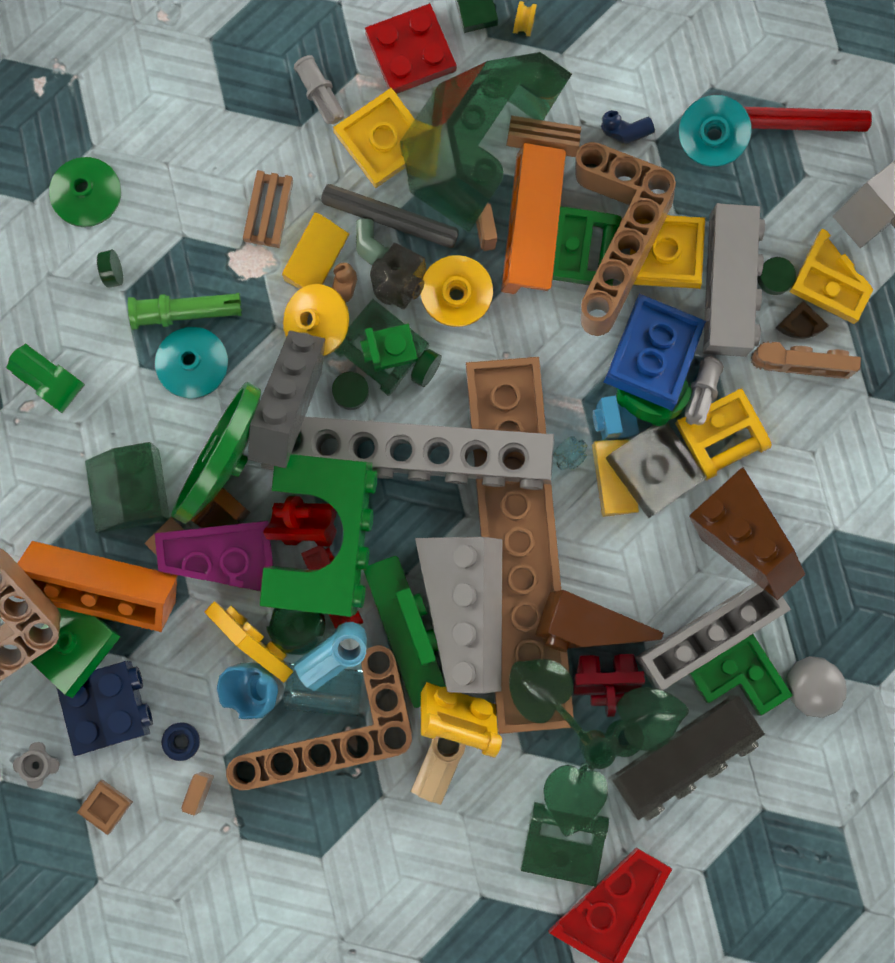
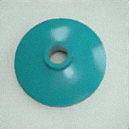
M710 95L700 98L687 108L681 118L679 140L682 149L690 159L700 165L707 167L727 165L738 159L749 144L752 130L750 117L739 102L728 96ZM710 130H719L721 137L717 140L710 139L708 137Z
M185 327L172 332L162 341L156 353L155 369L160 382L168 391L182 398L195 399L212 393L221 385L228 370V355L223 343L212 332L199 327ZM188 354H193L196 357L192 365H184L183 363L184 357Z

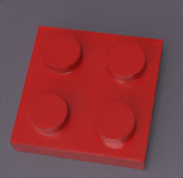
M430 3L365 27L366 37L388 89L392 88L396 94L456 72V62Z

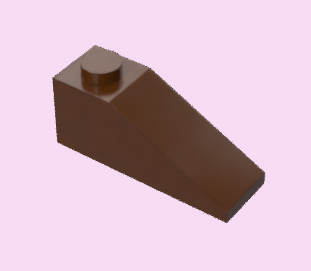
M566 590L550 592L535 635L547 639L546 646L561 652H567L571 648L662 640L664 632Z

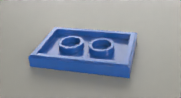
M639 293L603 383L673 411L706 321Z

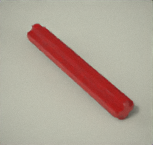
M744 107L750 117L752 129L866 132L872 125V113L869 110Z

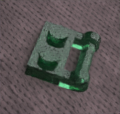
M372 299L348 327L344 341L334 353L340 358L345 356L380 384L379 389L389 396L415 363L395 367L390 374L385 370L375 372L372 361L365 363L363 352L355 347L353 343L358 337L363 340L367 339L366 328L372 327L374 332L404 325L401 320L376 300ZM410 328L417 358H419L429 348V343Z
M533 802L520 870L596 887L604 842L608 832L609 817L597 815L596 818L548 809L545 808L543 803ZM542 823L591 833V844L540 834Z

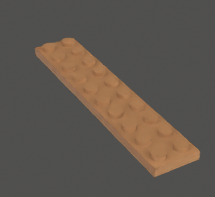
M539 357L466 362L472 429L546 434ZM481 449L473 450L474 466L479 467L486 462L487 453ZM511 452L505 457L504 465L511 470L519 469L523 466L525 457L519 452ZM476 479L481 537L502 539L501 691L495 692L498 734L573 728L575 726L568 653L546 646L547 639L535 635L550 592L561 590L552 486L550 484H543L542 490H530L520 488V482L505 481V487H491L482 485L483 479Z

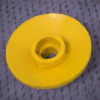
M461 255L447 256L433 263L425 272L420 288L421 300L427 313L437 322L450 327L467 326L478 321L488 311L493 298L492 280L487 270L476 260ZM458 289L462 291L463 297L460 300H454L450 297V292Z
M311 284L301 288L291 297L285 308L283 317L285 335L287 337L290 330L325 338L323 356L331 354L342 344L348 331L349 312L345 300L335 289L326 285ZM311 313L313 320L312 323L308 326V316Z

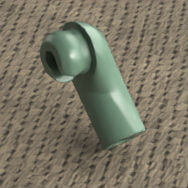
M358 219L356 221V251L358 255L372 266H389L393 261V252L389 247H384V245L374 239V221L371 219Z

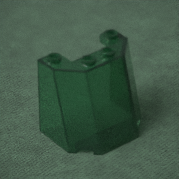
M537 52L489 60L438 84L399 143L405 161L410 193L470 232L503 179V167L500 161L481 148L479 144L507 102H510L533 119L544 120L572 76V73L543 53Z

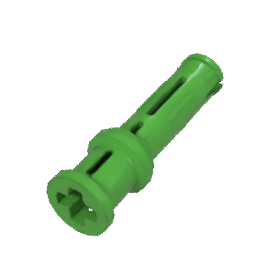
M239 292L236 294L171 299L166 294H160L157 299L136 300L135 297H128V314L132 330L139 329L141 325L162 324L163 327H170V325H173V321L242 316Z

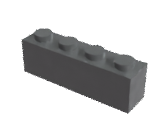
M289 330L250 424L248 460L286 468L322 373L325 338Z

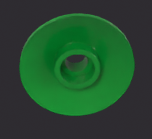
M92 157L75 158L63 164L53 175L49 186V199L54 211L65 222L79 227L95 226L106 221L116 211L121 199V184L115 171L107 163ZM79 184H88L87 189L85 191H76V188Z

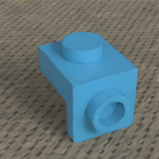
M616 395L599 400L596 409L593 410V421L596 432L601 431L602 440H617L638 435L639 429L636 417L617 403Z

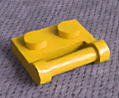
M742 388L711 403L704 424L700 426L696 424L690 425L686 422V417L677 420L675 423L696 461L701 476L706 481L717 476V471L756 451L762 453L772 447L768 434ZM745 428L748 429L751 438L712 458L709 457L705 450L707 447Z
M426 682L421 691V735L431 739H435L438 736L482 750L483 755L495 758L502 744V737L498 734L496 704L462 693L447 692V687H440Z

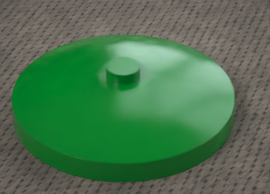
M245 382L234 396L185 481L173 507L171 517L187 524L214 499L231 475L239 477L248 461V457L244 455L249 441L250 424L260 402V388Z

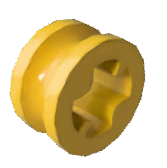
M519 1L513 29L514 34L524 31L526 36H531L537 4L527 7L523 1Z

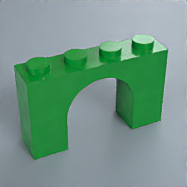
M291 454L286 468L274 466L271 491L312 495L327 501L337 511L342 521L343 542L335 559L319 570L281 566L264 567L260 606L348 617L355 615L358 608H363L366 588L365 585H360L361 570H367L369 563V547H364L365 532H371L373 525V509H368L369 493L374 494L377 486V471L372 470L373 463Z

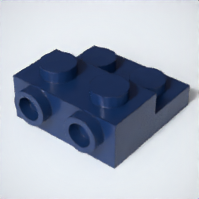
M123 661L94 670L73 698L64 695L56 687L74 756L151 734L149 726L153 725L152 713L149 705L142 703L139 689L143 688V679L137 666L133 667L132 661Z

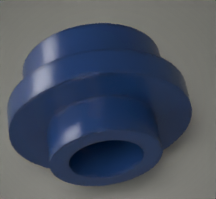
M184 722L172 724L163 733L161 740L162 749L173 760H188L197 753L200 747V735L191 724ZM179 734L185 735L188 739V744L184 749L176 746L175 739Z

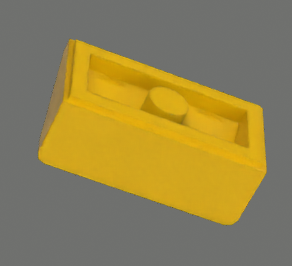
M315 212L283 270L282 276L284 281L299 289L311 284L323 285L347 241L349 233L323 215Z
M629 440L594 441L592 451L602 517L638 513L639 508Z

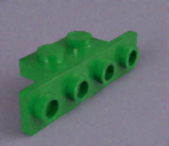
M393 556L368 565L367 570L363 571L411 703L414 708L421 707V691L426 682L440 687H446L434 655L435 652L439 651L436 635L433 629L425 630L421 619L422 616L427 615L420 593L412 595L399 558Z

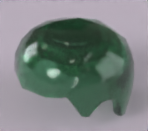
M275 608L272 611L269 626L266 629L273 643L280 650L289 655H305L317 647L323 640L326 619L323 613Z

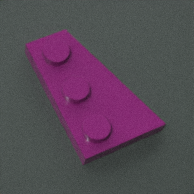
M268 521L154 533L158 571L261 591L263 568L273 566L271 541L267 540L263 534L265 527L269 523Z

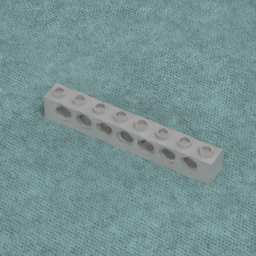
M305 417L298 434L301 439L300 447L297 451L291 453L295 455L373 463L372 470L377 471V478L392 479L393 473L408 474L409 480L430 481V476H444L445 482L452 484H467L468 478L483 479L482 485L505 487V481L520 482V488L542 490L543 484L551 485L555 440L554 434ZM331 438L336 439L338 442L336 451L332 455L323 456L321 453L323 442ZM365 441L374 442L375 450L373 454L365 459L358 458L357 449L359 445ZM401 444L411 445L412 454L407 460L396 461L394 459V450L397 446ZM440 446L448 448L450 454L446 462L442 464L431 462L430 455L435 448ZM475 449H481L487 453L486 462L479 467H473L467 463L469 453ZM511 452H519L524 455L525 462L521 468L511 470L504 465L505 457ZM261 463V468L274 470L273 465Z

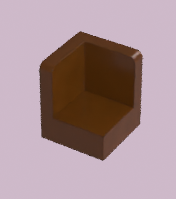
M222 487L214 499L191 521L200 528L241 524L251 512Z

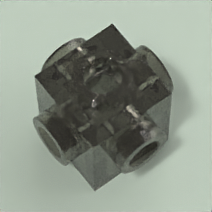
M394 242L383 258H378L374 262L370 271L373 292L377 299L386 305L394 304L403 310L412 299L416 300L422 293L425 284L423 276L427 271L425 257Z

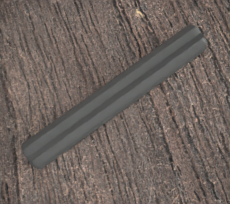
M327 184L322 192L321 200L324 205L364 219H371L376 223L436 244L453 248L458 239L459 230L456 227L335 185Z

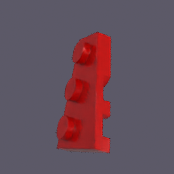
M636 847L559 919L548 932L599 963H623L672 868Z

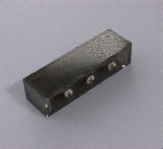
M730 695L608 777V780L631 815L637 820L644 817L648 821L665 810L663 803L676 796L677 799H681L697 788L694 782L707 775L708 778H712L728 767L725 761L737 753L740 757H743L759 746L756 740L764 736L765 733L740 696Z

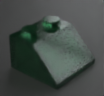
M145 442L112 448L85 460L95 533L159 523L170 518L160 451L153 443Z

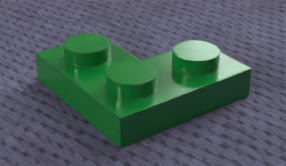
M754 634L688 674L706 703L714 701L739 685L759 716L764 715L793 696Z

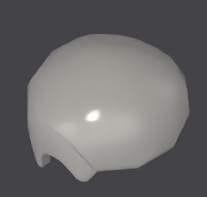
M806 657L797 661L787 674L786 681L793 695L790 697V700L806 716L824 718L836 713L843 706L847 693L846 681L841 671L826 659Z

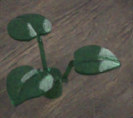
M534 659L517 661L510 670L509 689L517 710L526 719L536 723H545L552 718L556 710L581 738L579 748L586 762L581 764L580 769L572 765H563L556 768L547 777L543 788L546 806L566 837L587 826L603 808L608 796V784L605 776L594 769L607 768L614 762L616 757L615 745L619 743L618 737L622 729H624L625 738L630 745L643 751H652L662 747L673 737L678 726L689 713L688 707L671 693L652 687H639L628 691L618 701L617 711L623 721L616 724L611 736L608 737L600 730L585 732L561 705L570 699L573 692L572 677L563 665L554 660Z

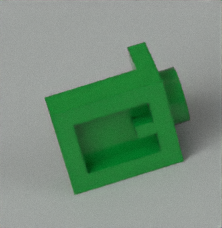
M409 323L374 332L372 327L365 329L367 339L360 341L365 363L372 361L375 372L417 362L418 358Z

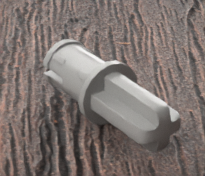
M312 55L300 58L296 61L293 68L307 89L306 96L308 100L314 101L325 123L337 124L344 118V111L331 90L333 87L331 81L325 80Z
M710 357L704 358V361L701 360L696 380L691 383L692 393L684 413L686 422L690 425L696 424L700 426L705 423L711 402L715 401L718 396L717 384L724 366L715 358Z

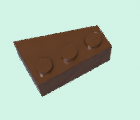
M744 467L739 469L689 515L699 537L705 544L776 600L780 599L805 575L793 546Z

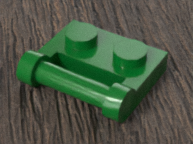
M560 206L552 280L590 285L596 271L587 270L593 226L603 229L598 262L599 267L622 221V217L616 214ZM608 279L605 283L613 286L614 279Z

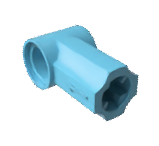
M345 622L339 625L332 636L294 662L293 667L299 679L307 688L315 691L347 667L359 665L366 655L367 634L362 626L354 622ZM345 639H353L359 643V646L353 650H347L340 645V642Z

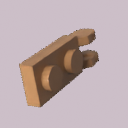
M769 341L760 344L751 354L752 357L750 358L752 359L751 363H753V366L756 369L760 368V370L763 368L768 371L849 379L860 370L861 357L849 356V351L834 349L828 350L827 353L813 352V348L807 346H793L790 350H786L780 342L769 343Z

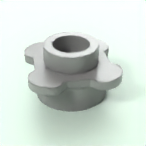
M41 742L32 743L29 751L21 757H17L13 762L14 771L19 773L21 778L27 781L28 787L32 789L41 787L43 780L49 774L56 773L60 766L58 759L51 758L45 751V745ZM34 762L39 763L38 769L33 767Z

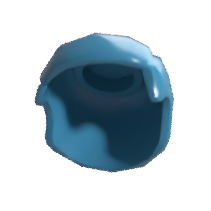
M256 662L239 663L228 667L219 675L216 688L221 706L236 710L239 713V719H259L266 716L275 707L279 691L278 684L273 675Z

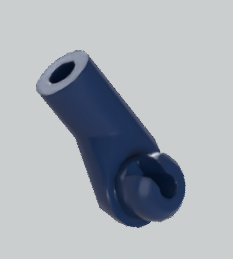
M611 110L602 117L603 123L601 128L604 134L623 144H629L655 133L654 124L649 116L633 123H628L622 120L621 115L617 111Z

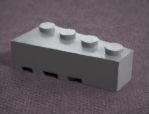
M895 161L867 181L833 215V218L859 248H862L890 224L895 228Z
M489 537L415 538L447 692H500L502 673V539Z

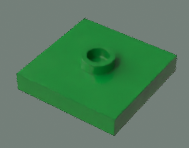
M58 608L61 622L57 643L51 649L32 660L31 663L64 695L73 698L121 636L99 617ZM44 624L41 629H47L49 626Z

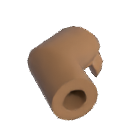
M340 263L333 271L335 278L332 288L343 297L346 303L353 297L357 283V274L349 263Z

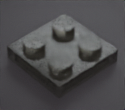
M668 423L663 426L652 425L605 458L648 519L707 478Z

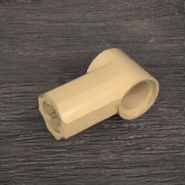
M436 736L431 741L411 792L427 801L441 805L458 763L464 754L466 745L459 743L460 745L456 752L446 754L439 749L437 742L440 737Z

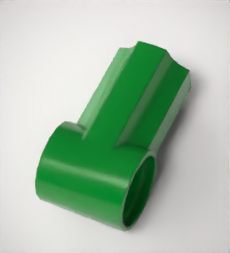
M26 343L15 349L10 355L6 366L13 375L35 389V394L61 413L66 410L85 386L83 382L59 364L55 366Z

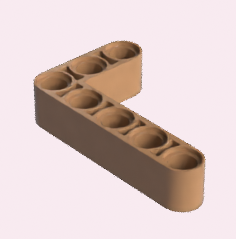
M589 142L580 146L576 153L575 175L577 182L586 189L629 205L581 303V325L583 329L590 335L601 336L608 333L613 327L672 207L676 181L674 175L665 168L600 143ZM596 164L598 166L595 168H589L585 165ZM626 176L631 178V180L622 181L618 178ZM660 189L663 190L665 193L656 194L653 193L652 190ZM647 219L650 223L639 224L636 220ZM628 248L633 249L636 253L626 255L620 251ZM608 279H617L621 282V284L617 286H610L606 284L605 281H607ZM599 309L606 312V315L597 318L591 316L589 312Z
M1 548L0 618L5 624L0 626V681L51 649L59 638L61 622L58 608L14 559ZM19 596L25 599V601L15 602L9 599V597ZM46 624L49 626V628L40 629L35 627L34 625ZM4 645H14L17 649H7Z
M382 645L373 646L366 650L365 658L361 662L374 724L240 755L234 758L226 769V777L229 784L238 790H250L399 756L405 753L412 742V730L394 653ZM384 652L389 657V668L382 674L374 673L369 667V659L373 653ZM383 689L393 690L398 697L397 706L391 711L382 710L377 704V695ZM399 727L405 732L406 742L403 746L392 748L386 744L385 732L388 728ZM354 735L363 736L369 744L368 752L363 756L357 757L349 752L348 741ZM316 744L326 745L331 752L330 761L325 765L316 764L311 758L312 747ZM279 752L289 754L293 760V768L289 773H280L274 766V758ZM241 761L250 762L255 768V777L251 782L242 781L237 775V767Z

